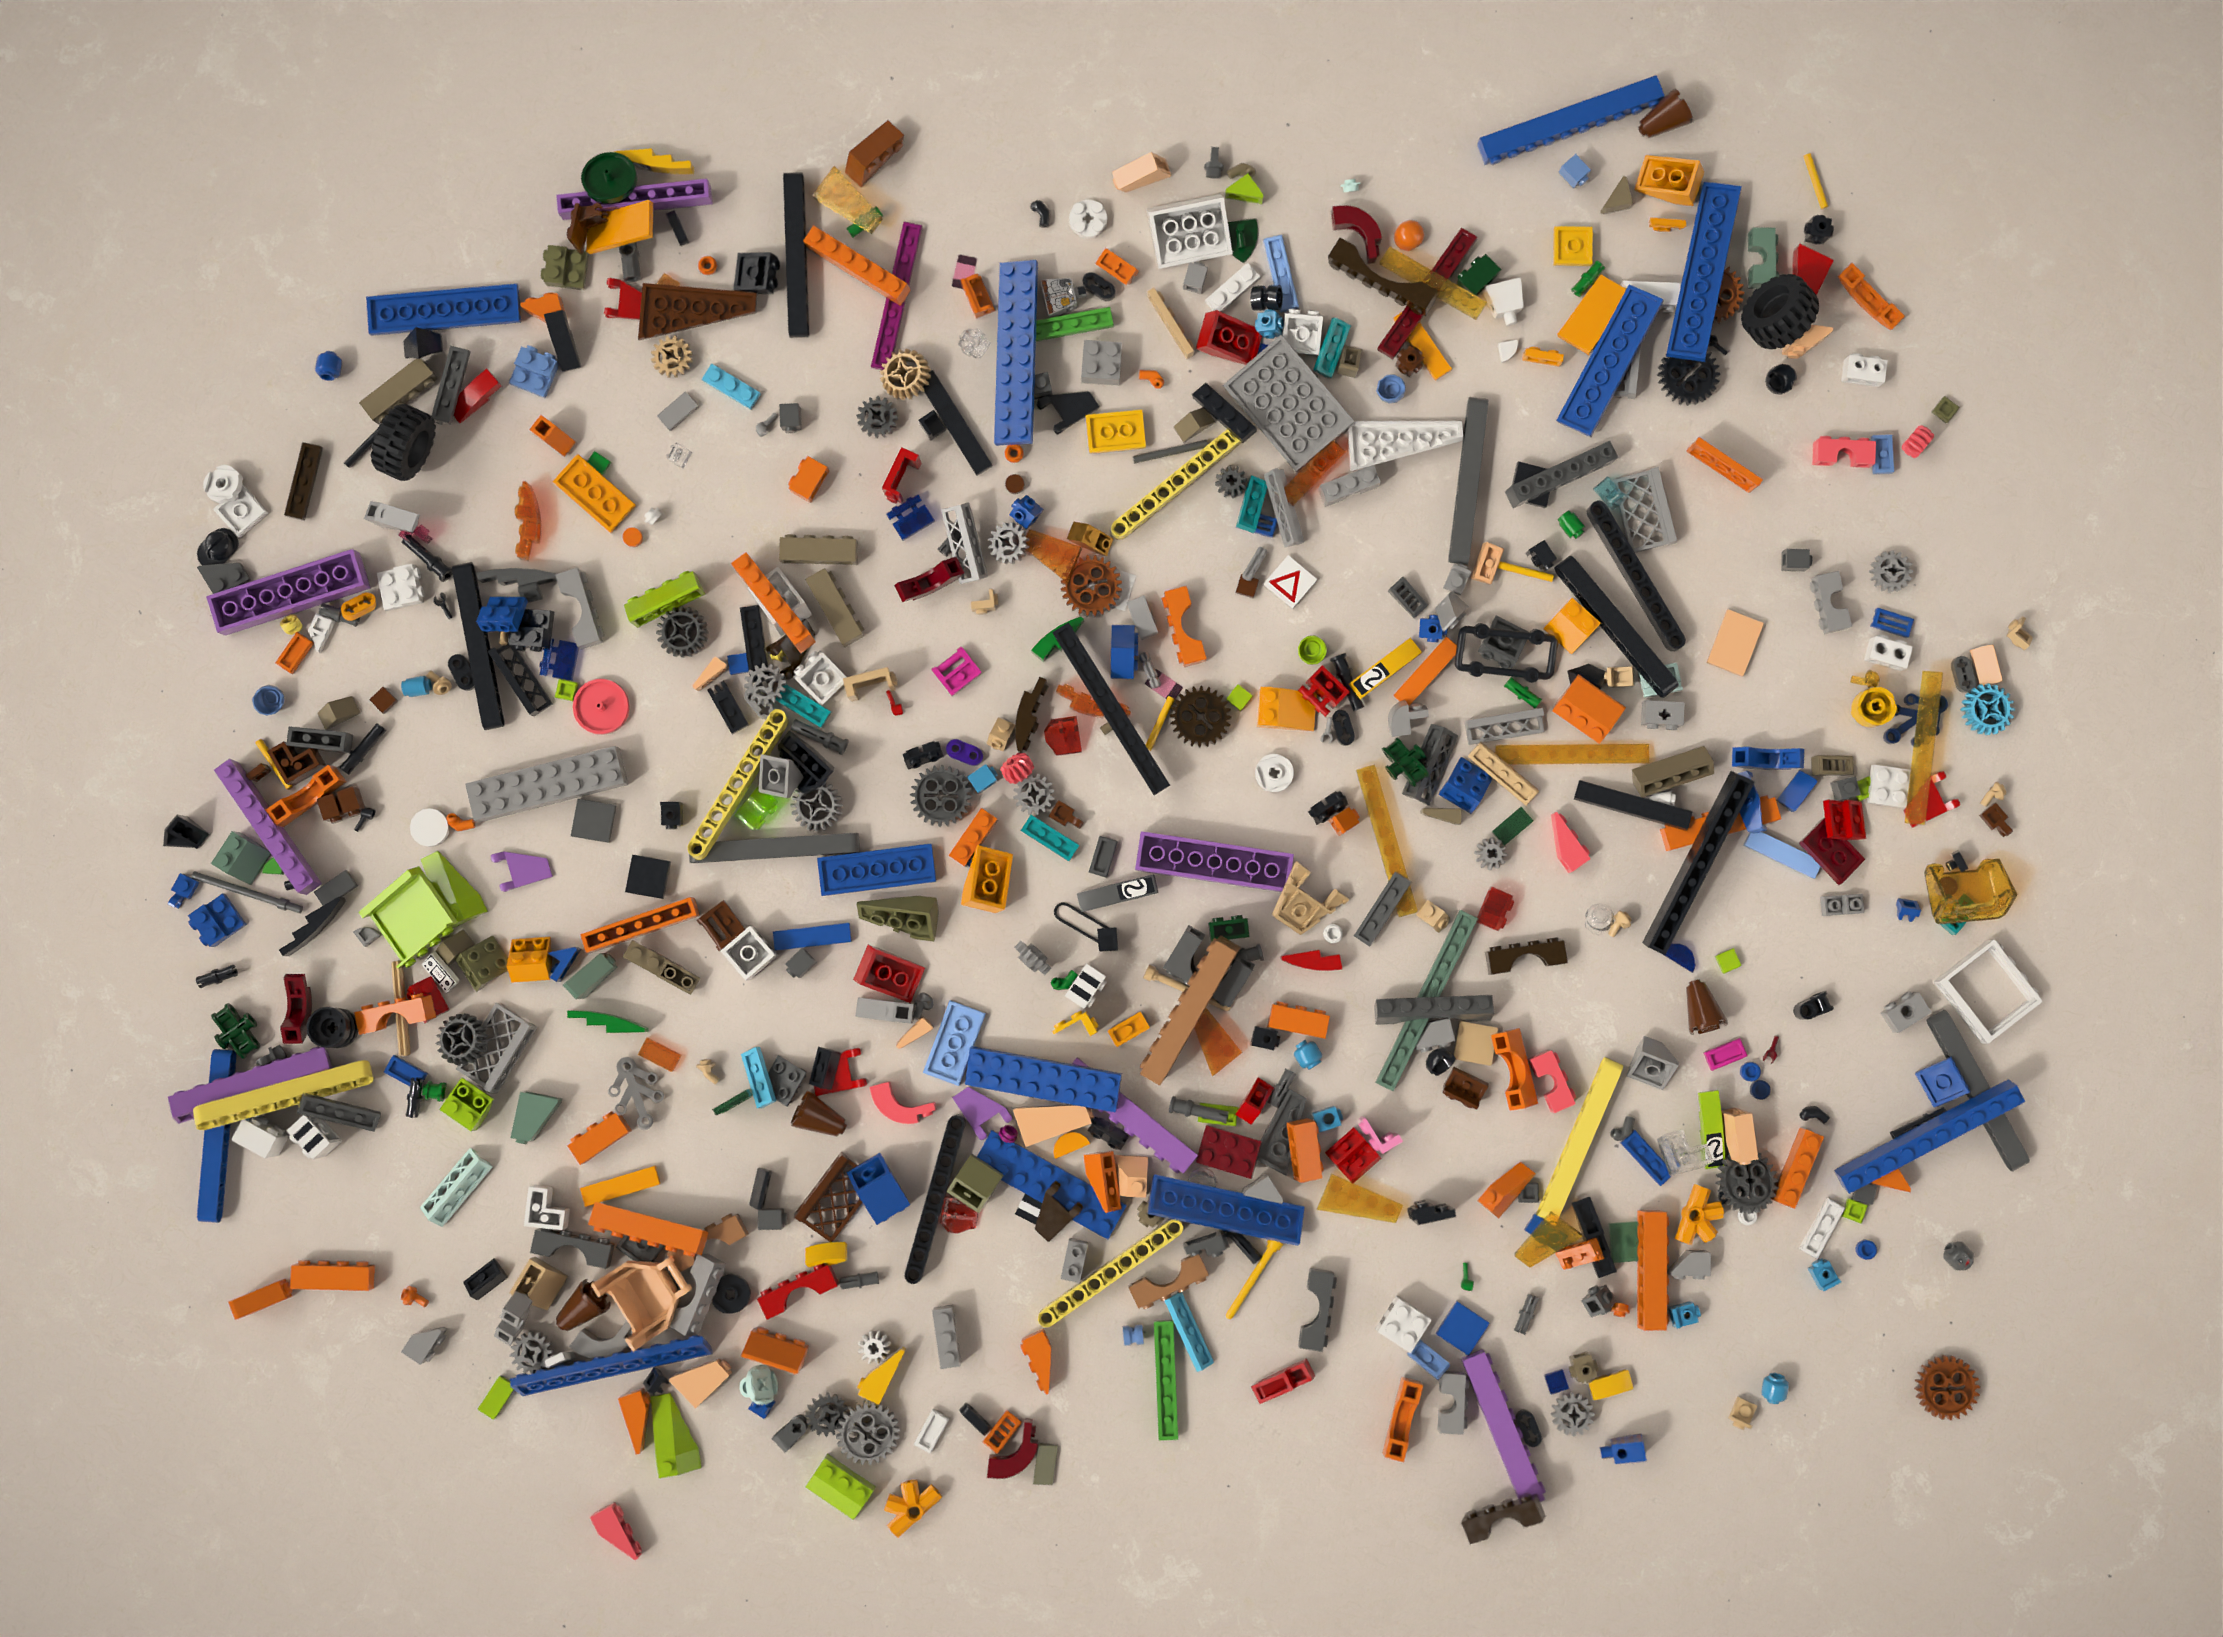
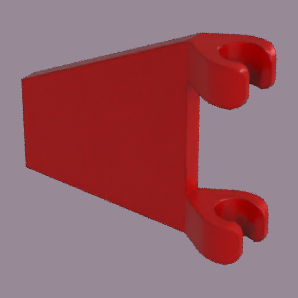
M608 278V288H620L618 309L606 307L604 309L605 317L640 320L642 292L622 280Z
M1944 771L1930 776L1909 802L1907 808L1903 810L1912 828L1960 806L1958 799H1953L1944 804L1934 784L1946 778Z
M860 1048L846 1050L840 1055L832 1089H821L814 1086L816 1096L867 1085L865 1078L852 1081L848 1058L861 1055Z

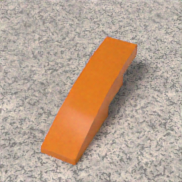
M1446 636L1393 696L1399 701L1405 700L1409 707L1455 656L1457 645Z

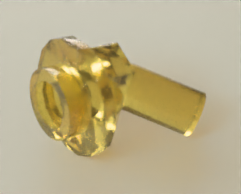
M1872 670L1867 671L1865 678L1852 675L1850 683L1866 685L1868 688L1878 687V682H1880L1878 674Z

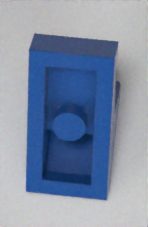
M572 947L549 952V955L560 961V963H556L553 966L550 978L556 982H561L582 949Z

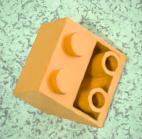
M550 937L512 939L507 961V970L511 983L550 980L552 970V956L548 954L552 952Z

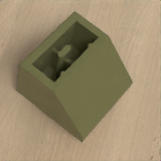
M971 1154L954 1178L947 1192L979 1213L989 1201L1004 1175Z

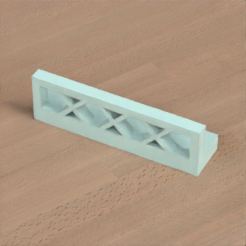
M469 1148L421 1205L420 1209L427 1219L443 1227L492 1169V1165L481 1159L474 1149ZM473 1157L471 1163L467 1165L468 1160ZM460 1172L459 1177L455 1180V1176ZM447 1187L445 1194L442 1195L443 1190ZM434 1202V1207L429 1211L428 1208Z

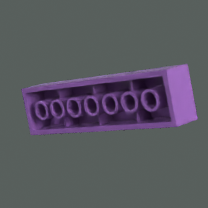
M350 549L206 596L217 633L227 636L319 606L322 603H328L371 589L360 553Z
M1141 831L1135 871L1282 892L1292 870L1294 854Z

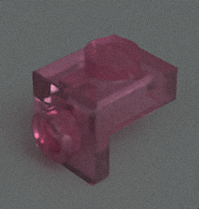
M422 524L417 526L413 532L427 544L433 539L428 535L430 531ZM400 531L399 536L407 541L408 539L405 536L408 534L412 535L413 533Z

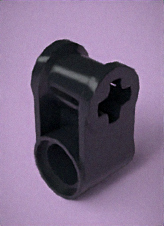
M1822 991L1797 1003L1793 1009L1795 1017L1801 1020H1809L1832 1011L1834 1007L1828 1001L1827 992ZM1804 1006H1806L1808 1009V1013L1806 1016L1802 1014V1008Z

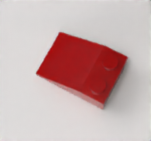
M1215 310L1205 313L1196 349L1215 357L1247 365L1257 356L1262 335L1256 331L1254 326Z
M868 944L853 980L862 986L911 1003L925 967Z

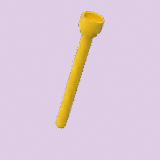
M1272 1240L1267 1241L1265 1253L1226 1313L1227 1319L1234 1317L1273 1253H1276L1277 1250L1280 1251L1284 1243Z

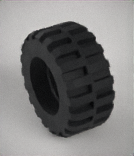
M1793 274L1779 275V277H1773L1770 281L1761 284V287L1756 289L1753 295L1747 299V304L1742 309L1741 321L1745 331L1762 348L1781 349L1787 344L1791 345L1796 339H1800L1804 336L1803 333L1811 328V324L1815 322L1816 314L1819 312V299L1800 276Z
M408 404L394 406V409H391L388 415H385L383 418V422L379 425L377 434H375L374 443H372L371 462L374 468L399 481H407L415 477L416 473H419L422 465L425 464L431 452V447H433L436 425L432 416Z

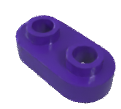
M951 740L946 746V752L951 758L970 766H977L983 760V753L978 747L961 740ZM955 745L959 746V751L953 752L952 747ZM976 753V759H971L970 754Z

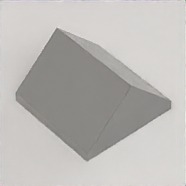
M761 754L759 792L790 798L804 778L792 760Z
M1267 1174L1253 1181L1242 1190L1245 1196L1283 1204L1282 1197Z

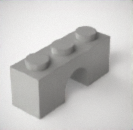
M1374 465L1321 484L1318 490L1325 507L1343 501L1344 498L1358 492L1361 494L1379 487L1381 482Z
M1839 571L1813 577L1811 579L1812 582H1810V588L1812 593L1815 594L1816 611H1819L1820 615L1819 626L1824 631V634L1852 627L1848 608L1836 609L1830 601L1833 593L1843 590Z
M515 1291L502 1309L500 1315L502 1321L497 1326L494 1337L509 1346L513 1344L526 1323L533 1302L527 1295Z
M953 1305L934 1307L932 1313L940 1369L959 1367L961 1365V1356L956 1337Z
M1445 1371L1439 1379V1391L1442 1394H1450L1454 1397V1404L1450 1409L1438 1410L1437 1430L1439 1433L1464 1435V1429H1467V1417H1464V1411L1468 1409V1397H1465V1389L1469 1388V1378L1466 1377L1464 1372Z

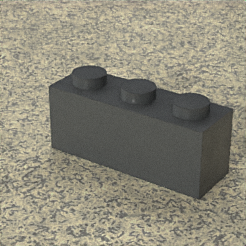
M289 726L286 745L293 748H312L321 751L350 753L353 735L347 732Z

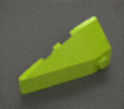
M439 851L420 859L428 880L458 921V924L453 928L488 912L477 890L457 872L454 866Z
M671 1393L651 1396L655 1456L659 1479L678 1476L702 1468L699 1448L696 1442H694Z

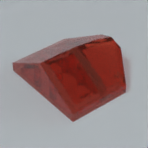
M1077 716L1051 719L1044 730L1046 743L1054 751L1055 755L1081 753L1082 747Z
M945 1197L940 1224L947 1232L961 1233L976 1228L979 1213L955 1197Z

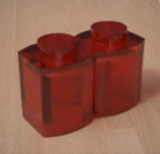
M1490 887L1477 916L1476 923L1495 931H1499L1500 928L1503 929L1507 922V918H1505L1507 910L1511 911L1514 905L1513 895Z

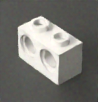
M1877 635L1870 638L1864 661L1898 671L1907 669L1912 646L1907 645V642L1902 640H1888L1889 637L1885 635ZM1877 645L1883 648L1882 654L1876 650ZM1896 650L1900 651L1901 659L1895 656Z

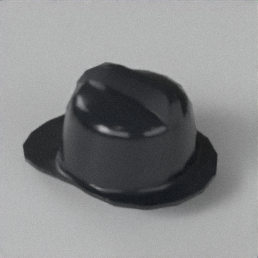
M225 528L211 532L198 548V561L201 565L224 564L237 550L239 544L238 537L233 531Z

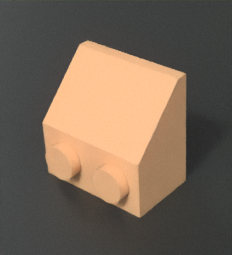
M1811 324V328L1803 333L1804 336L1796 339L1791 345H1785L1782 349V355H1788V358L1791 359L1802 357L1822 342L1833 331V327Z

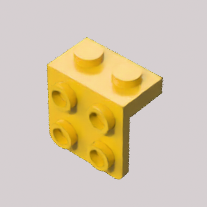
M1080 1010L1071 1015L1072 1020L1066 1023L1063 1020L1054 1025L1055 1030L1052 1031L1053 1034H1056L1081 1019L1089 1035L1092 1036L1098 1032L1097 1028L1099 1025L1094 1016L1090 1018L1087 1011L1083 1013Z

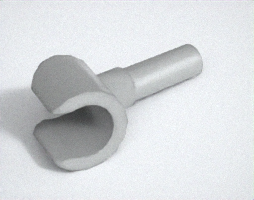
M773 413L766 421L757 424L756 432L760 437L769 432L766 426L777 417L776 413Z
M1332 717L1327 718L1325 733L1320 738L1322 743L1325 735L1330 738L1329 744L1333 739L1330 734Z

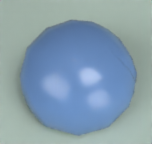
M1392 374L1386 375L1378 381L1376 391L1382 401L1396 403L1403 398L1406 386L1401 377Z
M272 685L262 686L252 698L254 709L259 714L266 716L277 713L285 701L283 692L278 687Z

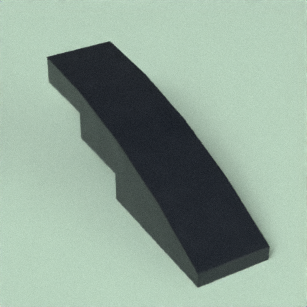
M337 897L306 915L305 918L308 924L292 933L295 940L279 949L281 955H292L321 933L346 902L345 898Z
M1591 1197L1571 1203L1583 1240L1587 1241L1597 1238L1603 1253V1260L1592 1262L1597 1278L1617 1272Z

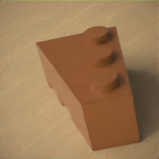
M887 120L849 151L845 173L862 187L895 152H898L903 147L904 134Z

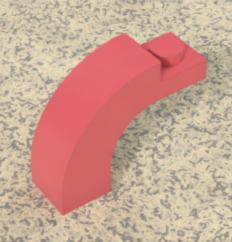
M890 1082L870 1087L873 1101L880 1112L898 1123H919V1114L922 1117L933 1115L932 1111L937 1109L935 1102L917 1107H906L900 1104L893 1095Z

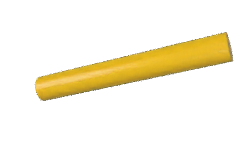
M1811 153L1803 157L1820 208L1825 209L1828 207Z
M1501 561L1498 565V569L1550 582L1553 581V574Z
M1170 696L1167 697L1145 744L1149 751L1152 750L1175 700Z
M262 739L255 742L285 788L287 790L291 789L293 786L284 782L267 752L269 748Z

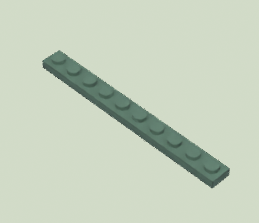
M1459 910L1417 998L1440 997L1478 918ZM1429 1018L1404 1022L1375 1083L1394 1091Z

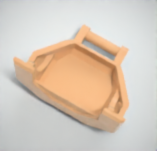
M672 1256L661 1263L627 1261L591 1284L598 1297L606 1292L610 1294L632 1327V1335L625 1340L633 1352L670 1327L681 1296L693 1289L690 1284L686 1283L676 1267ZM664 1267H668L669 1271L673 1275L681 1290H677V1286L671 1279L668 1272L664 1269Z

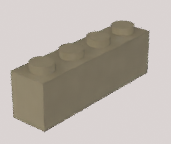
M422 358L415 359L361 400L359 404L375 423L380 424L383 422L385 415H388L389 411L394 409V406L406 404L408 401L416 399L421 391L433 386L438 378Z
M786 534L785 537H780L779 561L781 563L857 565L858 542L856 539H853V536H842V539H837L831 535H824L823 538H815L814 535H804V538H796V535Z
M824 568L806 578L808 586L844 648L864 637L862 631L865 629L859 620L855 621L852 616L855 612L850 604L846 605L843 599L846 596L841 587L836 588L834 582L837 580L832 571L827 572Z
M1705 746L1631 769L1633 784L1641 797L1652 795L1713 775L1714 760Z

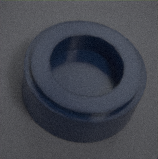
M1756 1080L1750 1085V1094L1755 1099L1763 1100L1770 1095L1771 1089L1767 1082Z

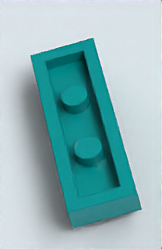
M1332 318L1313 371L1326 378H1332L1351 325L1338 318Z
M1250 476L1236 527L1251 533L1256 531L1267 491L1265 480Z
M788 685L782 686L786 692H780L782 699L776 697L775 700L822 728L832 712Z
M1033 815L1029 816L1020 830L1067 861L1071 860L1079 847L1077 843Z

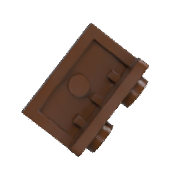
M1453 1067L1443 1085L1442 1093L1451 1100L1461 1102L1467 1108L1477 1110L1489 1083Z

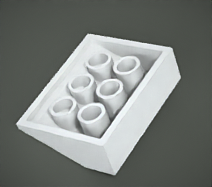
M1221 194L1147 208L1159 269L1233 254L1224 197Z

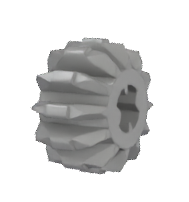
M1493 837L1490 838L1489 842L1487 839H1483V845L1477 844L1481 851L1474 852L1475 855H1480L1476 862L1482 860L1483 862L1480 867L1484 868L1488 864V870H1492L1493 865L1496 869H1499V863L1505 864V860L1501 857L1508 856L1507 853H1502L1506 846L1499 847L1502 842L1501 840L1494 844L1495 840ZM1494 850L1495 853L1493 854H1495V857L1489 858L1487 851Z

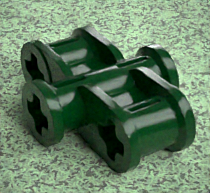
M1396 737L1392 744L1382 748L1384 755L1393 763L1390 766H1385V769L1394 780H1397V776L1402 773L1412 787L1417 786L1416 783L1424 777L1428 778L1430 776L1426 768L1419 762L1420 759H1425L1426 756L1417 744L1409 751L1402 741Z
M226 1003L225 1007L219 1012L211 1014L213 1021L222 1031L221 1034L214 1036L215 1041L223 1049L228 1048V1045L231 1044L237 1055L245 1059L251 1051L260 1048V1043L249 1030L250 1028H255L257 1022L249 1013H245L244 1017L241 1018L236 1009L230 1003Z

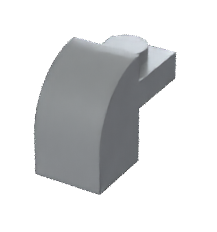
M1405 700L1395 704L1388 715L1389 733L1391 736L1410 735V720L1429 717L1427 707L1421 703H1415L1408 707Z

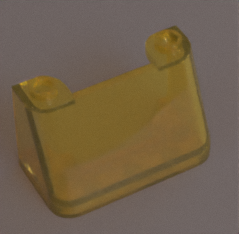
M1985 859L1981 861L1976 870L1944 872L1941 864L1933 863L1927 865L1924 871L1931 912L1937 924L1999 919L2007 914L2018 895L2000 859Z

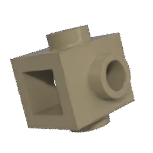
M1149 1199L1147 1202L1143 1200L1137 1208L1139 1211L1138 1217H1140L1138 1221L1147 1228L1149 1225L1151 1227L1159 1226L1165 1217H1148Z
M1589 1352L1569 1356L1571 1363L1569 1372L1572 1378H1575L1576 1381L1582 1384L1591 1383L1594 1378H1597L1596 1372L1599 1371L1596 1360L1592 1359Z

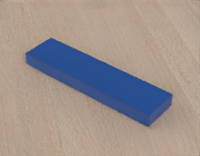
M850 923L773 931L775 951L852 942Z

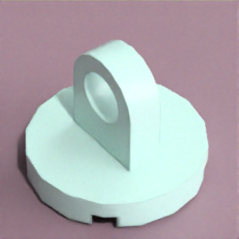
M762 1364L752 1367L747 1377L742 1379L740 1383L741 1394L744 1397H750L754 1403L759 1405L772 1402L774 1395L778 1391V1381L775 1373L770 1371L769 1366Z

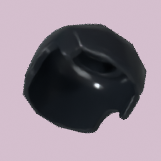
M1780 364L1774 366L1766 375V387L1773 394L1782 395L1792 389L1797 376L1795 370L1790 365Z
M1435 1049L1426 1059V1068L1431 1074L1439 1076L1454 1064L1456 1057L1448 1049Z

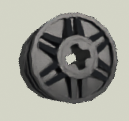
M319 1008L309 1017L306 1026L307 1035L315 1045L323 1048H345L352 1044L358 1034L355 1015L349 1010L342 1008Z

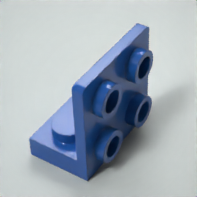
M1460 757L1449 779L1438 795L1472 814L1481 802L1493 778L1483 769Z

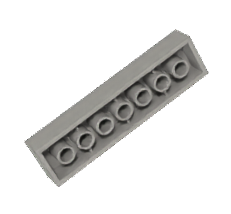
M612 746L465 783L473 819L477 822H483L628 785L620 748Z

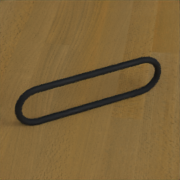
M1059 903L1054 908L1055 918L1097 943L1098 940L1061 919L1057 915V908L1065 905L1103 928H1109L1068 903Z

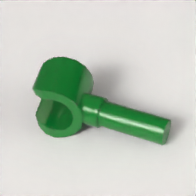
M1463 1263L1461 1288L1466 1291H1472L1474 1281L1468 1280V1263Z

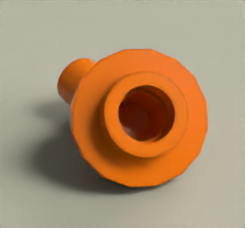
M408 1286L401 1293V1300H403L404 1305H412L413 1301L421 1306L426 1307L429 1303L427 1299L417 1294V1288Z

